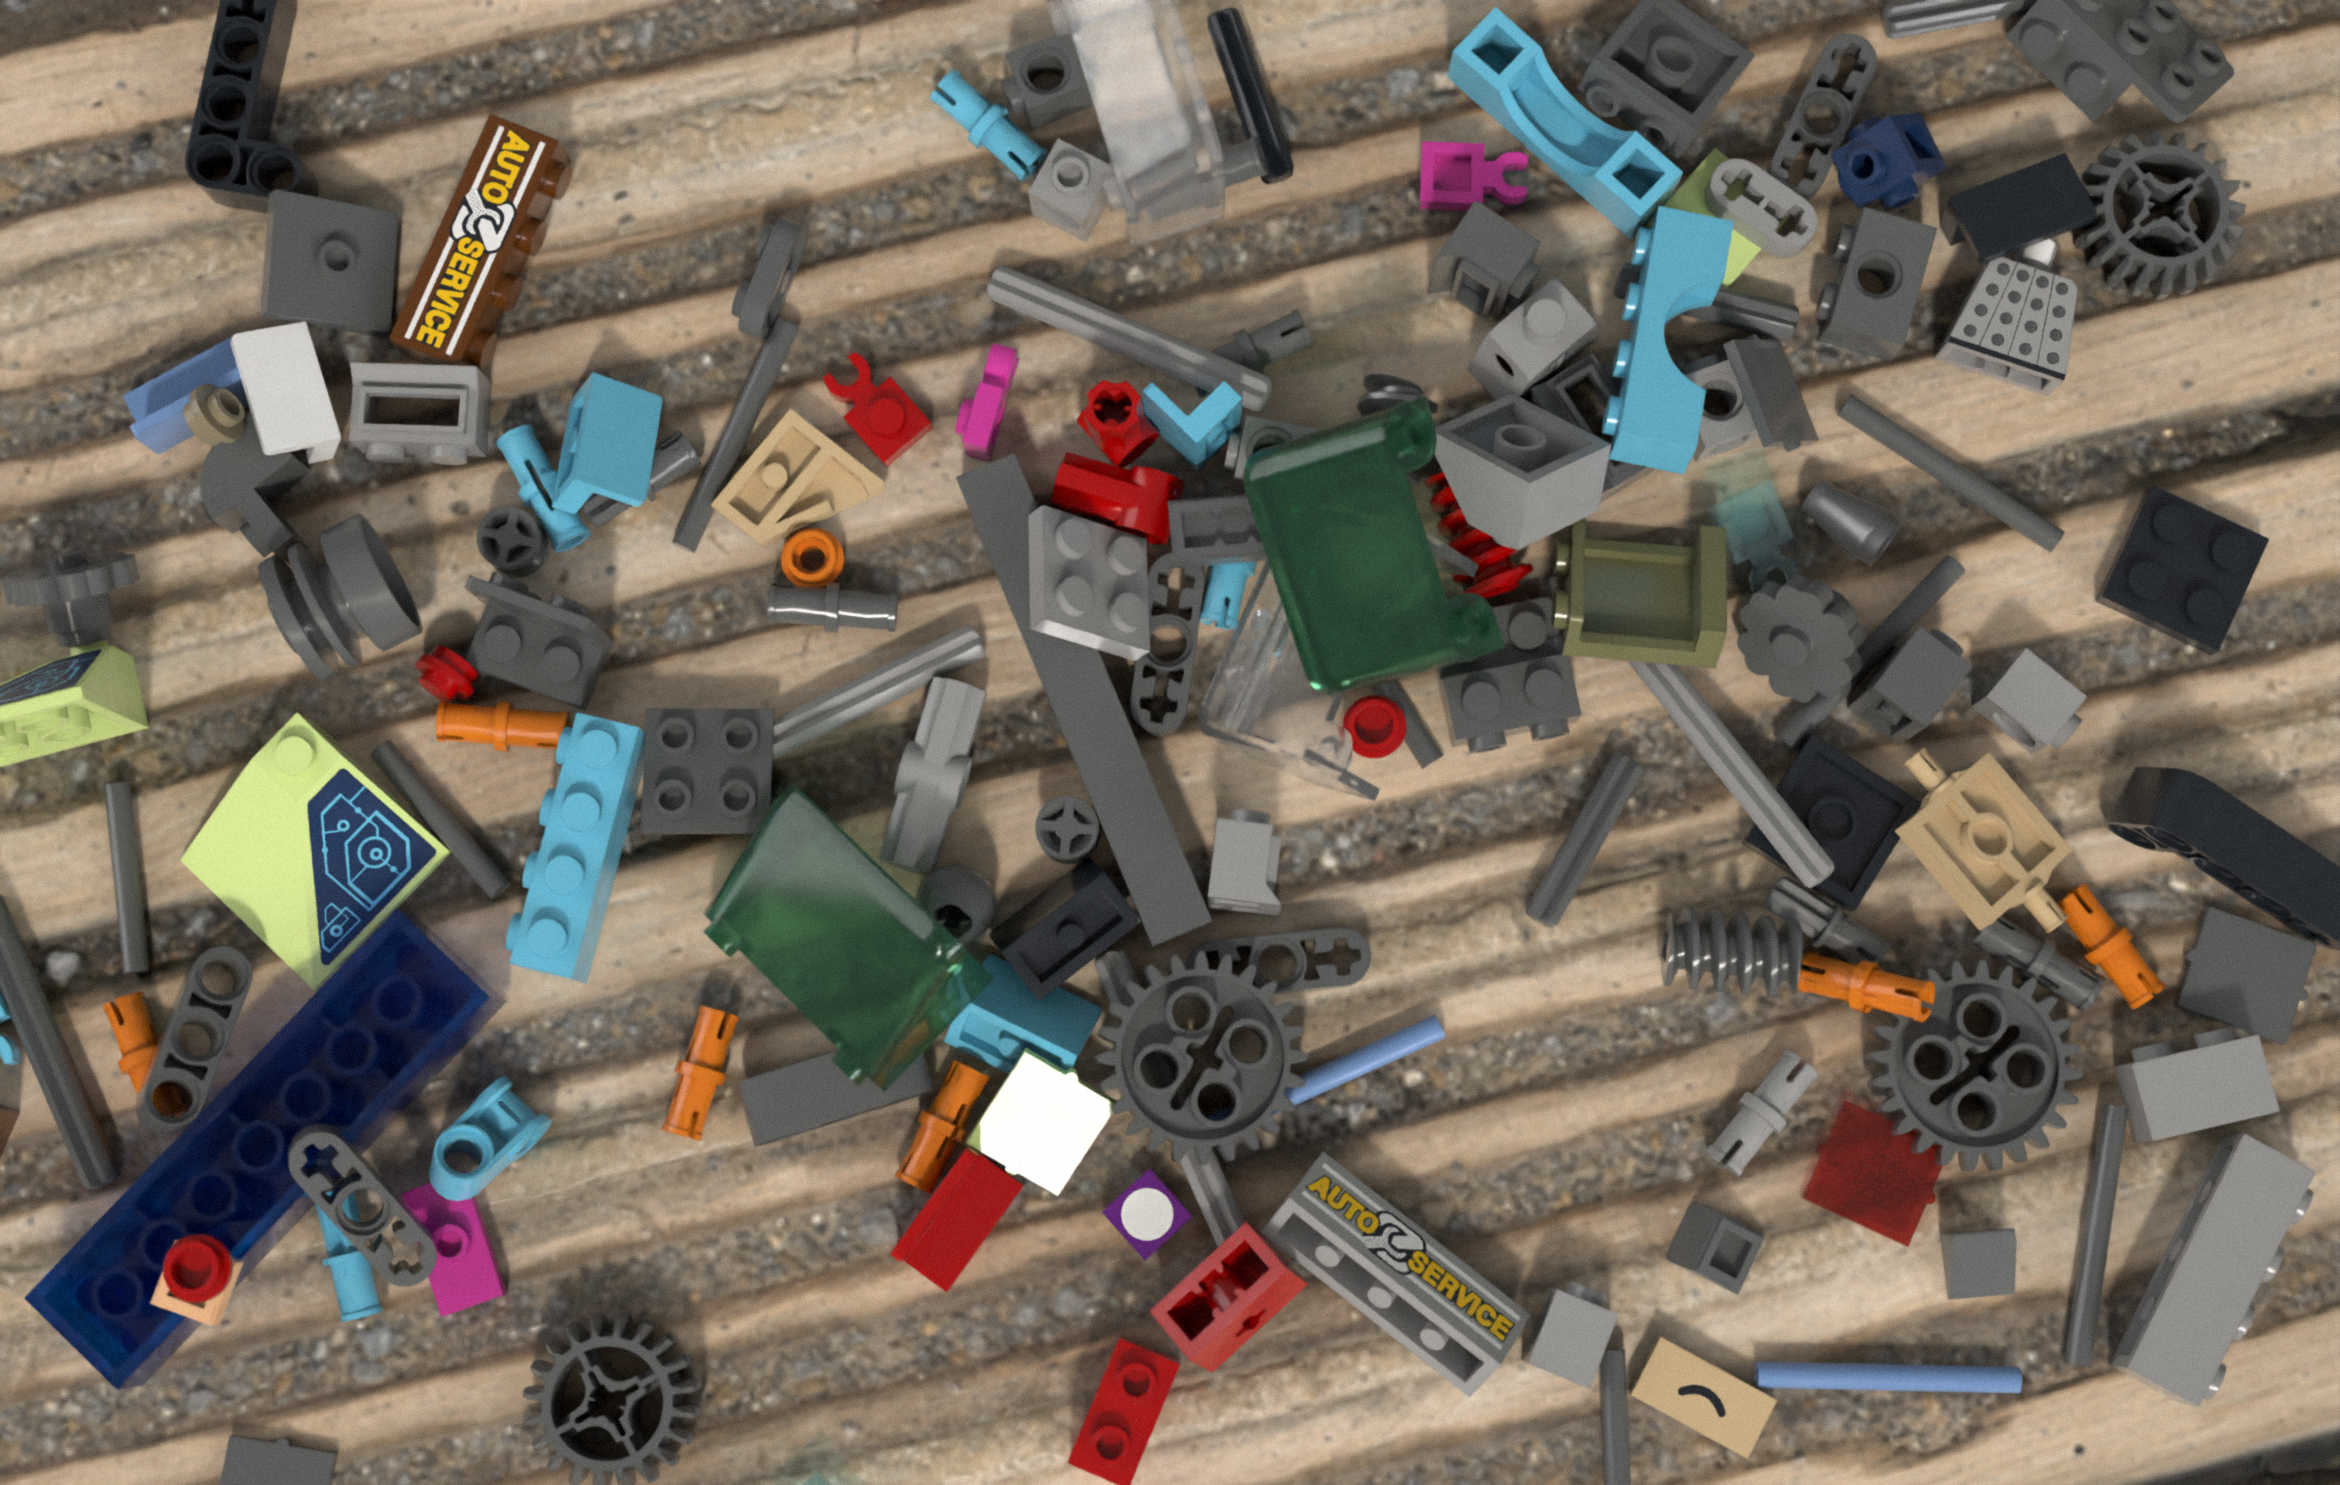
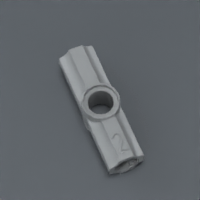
M933 677L932 684L929 686L925 707L921 713V720L915 740L908 742L899 765L894 786V795L897 796L878 858L880 862L924 875H929L934 871L935 866L937 867V860L945 841V833L951 813L957 812L969 779L972 758L969 757V753L987 697L986 691L954 679Z

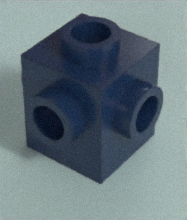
M1921 113L1889 115L1885 119L1882 116L1868 119L1848 132L1850 142L1831 153L1839 170V185L1845 195L1854 201L1857 209L1883 206L1886 212L1897 210L1921 195L1918 186L1948 168Z

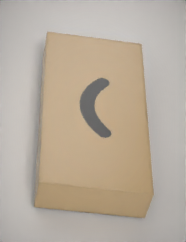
M1661 1336L1656 1337L1628 1392L1629 1395L1746 1459L1749 1458L1778 1401Z

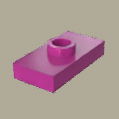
M431 1183L401 1193L404 1203L426 1226L434 1239L437 1260L428 1278L441 1317L508 1294L476 1195L468 1200H449L439 1195Z

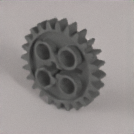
M1199 951L1195 954L1191 970L1185 969L1177 954L1172 955L1168 960L1169 975L1166 977L1153 965H1149L1144 969L1145 979L1149 987L1145 990L1139 985L1128 981L1123 986V989L1132 1004L1128 1007L1112 1002L1107 1008L1110 1014L1120 1022L1118 1028L1105 1027L1100 1028L1098 1031L1099 1037L1113 1044V1051L1097 1055L1095 1063L1113 1067L1114 1074L1098 1084L1099 1090H1118L1121 1096L1108 1110L1110 1115L1120 1114L1129 1110L1133 1115V1119L1128 1124L1125 1134L1129 1137L1143 1128L1150 1131L1146 1148L1150 1153L1158 1149L1165 1140L1171 1142L1172 1162H1180L1187 1148L1194 1147L1198 1165H1207L1211 1155V1148L1217 1146L1226 1162L1235 1160L1234 1141L1238 1139L1251 1152L1259 1149V1141L1255 1129L1259 1127L1269 1134H1278L1280 1127L1272 1116V1112L1277 1110L1283 1113H1293L1297 1108L1291 1100L1283 1095L1285 1089L1305 1087L1306 1081L1290 1073V1066L1307 1060L1308 1054L1290 1049L1289 1043L1290 1040L1305 1032L1304 1027H1285L1282 1018L1294 1007L1293 1002H1285L1274 1006L1269 999L1275 992L1278 983L1273 980L1257 989L1252 985L1256 972V966L1253 964L1243 970L1239 976L1231 974L1232 959L1231 955L1228 954L1221 958L1215 970L1209 969L1204 951ZM1189 996L1202 1004L1205 1010V1020L1199 1030L1187 1031L1175 1023L1172 1008L1178 998ZM1229 1007L1232 1010V1016L1209 1054V1058L1217 1063L1215 1069L1206 1068L1197 1074L1182 1107L1179 1110L1172 1109L1170 1106L1171 1099L1193 1065L1194 1059L1186 1053L1187 1047L1196 1049L1207 1040L1221 1009ZM1245 1028L1258 1036L1261 1042V1053L1255 1063L1245 1064L1233 1057L1229 1041L1231 1034L1236 1029ZM1159 1053L1165 1055L1171 1061L1174 1076L1168 1087L1157 1089L1150 1087L1144 1082L1140 1072V1065L1142 1059L1147 1054ZM1206 1085L1221 1087L1230 1099L1229 1112L1221 1121L1207 1119L1198 1108L1197 1099L1199 1092Z
M1986 960L1973 962L1968 977H1966L1959 961L1947 963L1945 982L1933 968L1921 972V980L1932 981L1935 985L1934 1004L1921 1003V1007L1931 1010L1927 1020L1919 1022L1910 1017L1884 1011L1886 1016L1893 1021L1891 1027L1875 1026L1870 1030L1874 1037L1885 1043L1884 1050L1865 1054L1866 1060L1883 1066V1074L1867 1081L1868 1087L1886 1088L1888 1097L1875 1107L1877 1113L1896 1110L1900 1117L1893 1124L1890 1133L1895 1136L1911 1130L1916 1134L1910 1149L1914 1154L1923 1153L1931 1145H1935L1934 1164L1937 1166H1947L1955 1153H1958L1961 1171L1965 1172L1975 1170L1979 1154H1981L1983 1162L1989 1171L2002 1170L2003 1151L2014 1163L2028 1161L2024 1142H2028L2037 1149L2049 1147L2048 1138L2042 1127L2045 1125L2053 1129H2065L2067 1123L2055 1109L2057 1105H2075L2079 1101L2072 1093L2063 1089L2065 1081L2083 1078L2082 1071L2068 1067L2065 1064V1057L2080 1051L2081 1045L2062 1043L2059 1036L2072 1025L2071 1018L2052 1021L2048 1013L2053 1009L2058 999L2055 996H2050L2035 1001L2032 995L2035 991L2037 980L2033 977L2022 981L2016 987L2012 986L2013 967L2009 965L2000 967L1992 979L1989 978ZM1971 1002L1983 1007L1989 1016L1988 1030L1981 1038L1973 1036L1968 1032L1963 1023L1964 1010ZM2009 1027L2016 1028L2017 1036L2010 1043L1995 1051L1980 1063L1978 1070L1983 1077L1977 1076L1960 1080L1939 1104L1933 1105L1930 1102V1095L1935 1090L1951 1081L1968 1067L1969 1061L1965 1055L1987 1051L2001 1038ZM1923 1043L1931 1045L1936 1049L1941 1058L1940 1071L1933 1079L1924 1078L1918 1073L1914 1064L1915 1052ZM2015 1052L2021 1053L2028 1058L2032 1065L2031 1080L2023 1088L2011 1082L2007 1075L2006 1066L2008 1059ZM1966 1094H1971L1978 1098L1984 1108L1983 1121L1974 1130L1963 1125L1958 1117L1959 1101Z

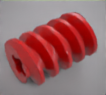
M1443 472L1429 477L1423 482L1427 488L1442 489L1429 501L1432 510L1439 513H1450L1437 524L1440 535L1457 537L1444 549L1447 559L1465 561L1451 573L1455 583L1472 585L1459 596V602L1461 604L1480 602L1517 588L1519 586L1518 581L1534 570L1532 564L1513 563L1511 557L1518 552L1517 550L1499 545L1490 535L1467 523Z

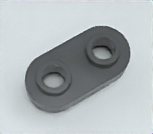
M781 216L775 226L767 223L762 229L755 249V259L760 261L751 282L743 280L740 284L732 305V315L739 317L738 328L740 332L762 340L767 339L776 318L781 313L804 256L809 235V226L807 224Z

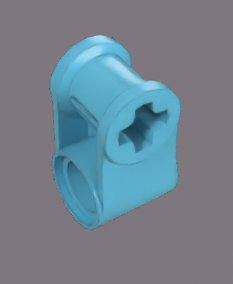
M506 1076L500 1077L487 1087L471 1104L469 1109L443 1131L436 1140L429 1169V1178L435 1191L446 1199L462 1201L471 1199L479 1194L510 1163L515 1162L528 1152L545 1134L552 1123V1119L546 1113L537 1115L511 1091L513 1083ZM454 1153H464L475 1160L478 1168L466 1173L456 1172L449 1168L444 1159Z

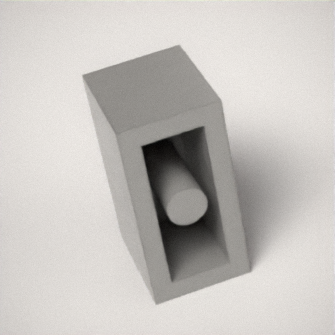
M2231 1026L2195 1034L2194 1039L2197 1047L2174 1053L2170 1041L2131 1049L2134 1062L2113 1067L2124 1107L2128 1108L2127 1119L2133 1141H2155L2280 1112L2259 1034L2236 1038L2234 1028Z

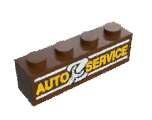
M489 115L389 337V340L404 356L426 365L476 366L477 368L484 369L490 363L498 341L497 334L494 332L503 312H510L519 299L523 284L522 278L519 276L529 255L535 256L540 251L547 233V222L544 221L553 200H560L565 195L571 181L572 167L569 165L571 160L559 140L498 116Z

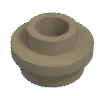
M201 384L191 392L189 402L183 408V415L189 429L199 440L210 446H218L221 443H233L244 435V409L232 392L212 384Z

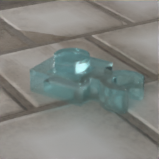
M1764 480L1707 506L1715 526L1726 527V551L1731 563L1739 564L1745 560H1751L1753 567L1750 572L1749 582L1753 593L1766 583L1768 573L1774 568L1781 569L1787 581L1794 575L1802 576L1797 563L1791 558L1783 556L1778 545L1795 537L1770 480Z

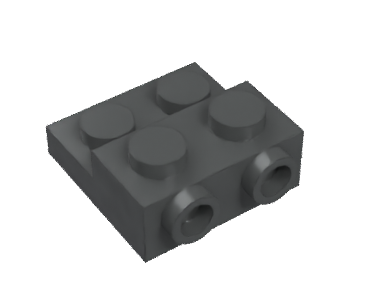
M1641 0L1593 57L1577 89L1586 94V101L1595 113L1603 117L1618 116L1635 128L1639 134L1661 153L1668 151L1679 159L1707 124L1717 106L1747 70L1755 54L1676 0Z
M1551 596L1427 621L1426 630L1452 747L1468 744L1470 754L1488 752L1507 746L1506 736L1526 732L1531 733L1532 741L1552 739L1570 733L1568 724L1577 722L1582 715L1569 656L1562 655L1559 629H1552L1553 601Z

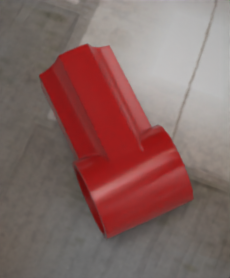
M1103 379L1086 393L1089 405L1081 412L1076 423L1114 466L1125 468L1147 451L1159 437L1160 432L1144 414L1140 395L1127 381L1110 383Z
M1066 451L1058 469L1050 502L1052 507L1112 524L1115 529L1147 539L1149 544L1166 545L1170 535L1168 501L1181 500L1186 484L1179 478L1160 470L1142 466H1133L1131 470H1127Z

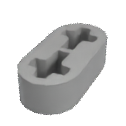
M1730 159L1722 162L1714 170L1705 188L1706 205L1716 218L1734 221L1733 229L1777 258H1790L1799 255L1808 246L1817 230L1818 217L1814 207L1806 199L1754 163L1745 159ZM1738 180L1743 182L1746 188L1743 196L1740 195L1733 202L1727 199L1724 194L1727 187ZM1788 215L1793 217L1797 224L1794 228L1795 232L1792 231L1786 237H1783L1775 230L1778 227L1779 221L1784 220Z

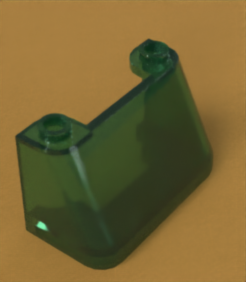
M1425 396L1261 449L1252 454L1245 464L1243 473L1245 492L1305 675L1310 684L1322 694L1331 696L1358 691L1482 657L1505 647L1496 616L1490 604L1482 596L1474 593H1464L1446 598L1406 473L1419 469L1429 463L1435 454L1437 444L1436 430Z
M793 782L773 802L703 912L711 921V924L703 932L730 958L739 950L839 1049L831 1060L858 1086L868 1077L879 1088L886 1091L994 979L961 943Z

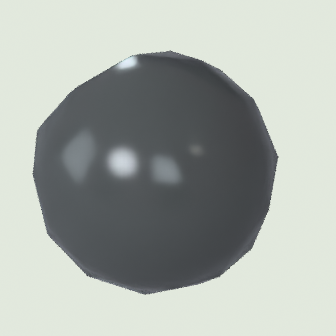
M963 864L943 865L927 875L918 887L915 897V911L920 926L934 939L949 945L970 943L985 933L992 923L996 912V898L991 882L977 869Z

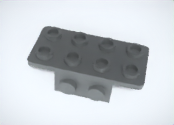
M2038 0L2005 36L2093 123L2105 114L2132 84L2168 119L2175 123H2182L2234 75V69L2226 60L2223 51L2215 43L2204 39L2181 17L2180 11L2170 0Z

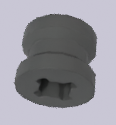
M503 506L492 510L482 519L477 529V545L480 554L500 573L509 577H526L534 574L544 565L549 555L550 542L546 531L527 511L518 507ZM520 546L526 547V549L521 548L518 552H515L513 554V557H510L511 552L513 550H516Z
M1069 795L1059 796L1050 800L1039 811L1035 822L1036 837L1044 853L1056 862L1063 864L1080 863L1090 857L1098 847L1101 837L1098 817L1092 806L1081 798Z

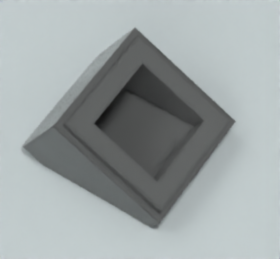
M1692 1202L1688 1206L1666 1258L1673 1264L1738 1295L1765 1235L1721 1211Z
M2015 1228L1940 1234L1949 1300L2015 1294Z

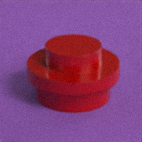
M436 645L430 654H421L415 662L417 669L422 673L418 679L420 685L436 698L450 703L453 697L467 701L473 694L474 689L471 684L477 678L478 673L471 664L452 650Z
M1369 695L1356 700L1346 711L1342 725L1343 735L1348 746L1356 754L1368 759H1381L1393 754L1403 743L1406 735V720L1402 710L1394 701L1380 695Z
M206 1234L189 1235L178 1240L169 1249L163 1264V1275L167 1287L175 1296L187 1302H205L214 1299L227 1288L233 1274V1259L227 1246L218 1238Z

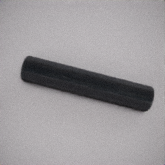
M1234 7L1216 11L1208 17L1207 27L1247 140L1255 136L1259 139L1263 148L1269 174L1260 177L1268 185L1284 181L1293 175L1294 164L1240 13Z

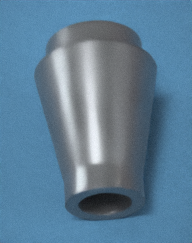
M1824 479L1813 488L1801 507V510L1812 517L1852 562L1859 558L1869 566L1882 555L1900 528V524L1889 517L1891 510L1839 489Z

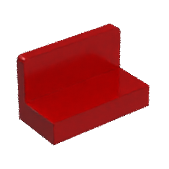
M967 1147L891 1251L890 1255L899 1262H906L946 1293L949 1292L1025 1185L1011 1175H1008L1003 1169L974 1148Z

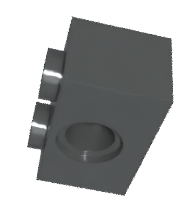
M1867 207L1862 209L1852 226L1843 223L1837 235L1831 260L1841 263L1835 284L1826 281L1814 317L1824 320L1818 341L1891 362L1905 344L1937 228ZM1870 272L1877 275L1884 284L1885 293L1872 294L1864 290L1858 281V273Z
M1919 626L1890 650L1847 708L1899 746L1929 725L1973 665L1961 657L1963 649L1951 637L1936 629H1931L1927 632Z

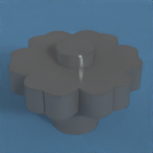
M73 550L45 557V564L32 566L28 570L13 572L0 579L6 604H14L15 607L42 605L48 632L56 633L59 647H73L102 641L111 637L108 623L114 620L108 592L114 588L132 585L140 580L135 554L114 552L86 556L85 550Z
M1794 575L1783 586L1777 582L1768 581L1753 594L1749 602L1739 612L1740 620L1747 629L1738 637L1737 645L1742 654L1745 655L1746 665L1754 674L1769 675L1771 689L1780 696H1791V698L1801 703L1811 701L1818 692L1821 695L1833 698L1848 685L1863 667V660L1856 650L1864 643L1866 633L1860 623H1858L1856 610L1843 595L1832 590L1824 582L1811 581L1801 575Z

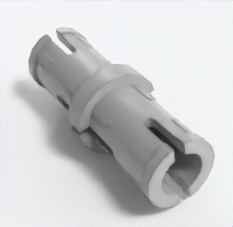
M1787 1049L1781 1054L1782 1057L1753 1094L1746 1092L1738 1102L1742 1107L1730 1124L1726 1126L1715 1142L1706 1149V1152L1719 1163L1731 1147L1738 1143L1739 1148L1724 1166L1725 1169L1738 1177L1741 1176L1743 1169L1772 1132L1779 1134L1787 1124L1783 1117L1795 1102L1798 1101L1809 1085L1819 1077L1818 1072L1806 1063L1793 1080L1788 1083L1786 1081L1787 1076L1802 1058Z

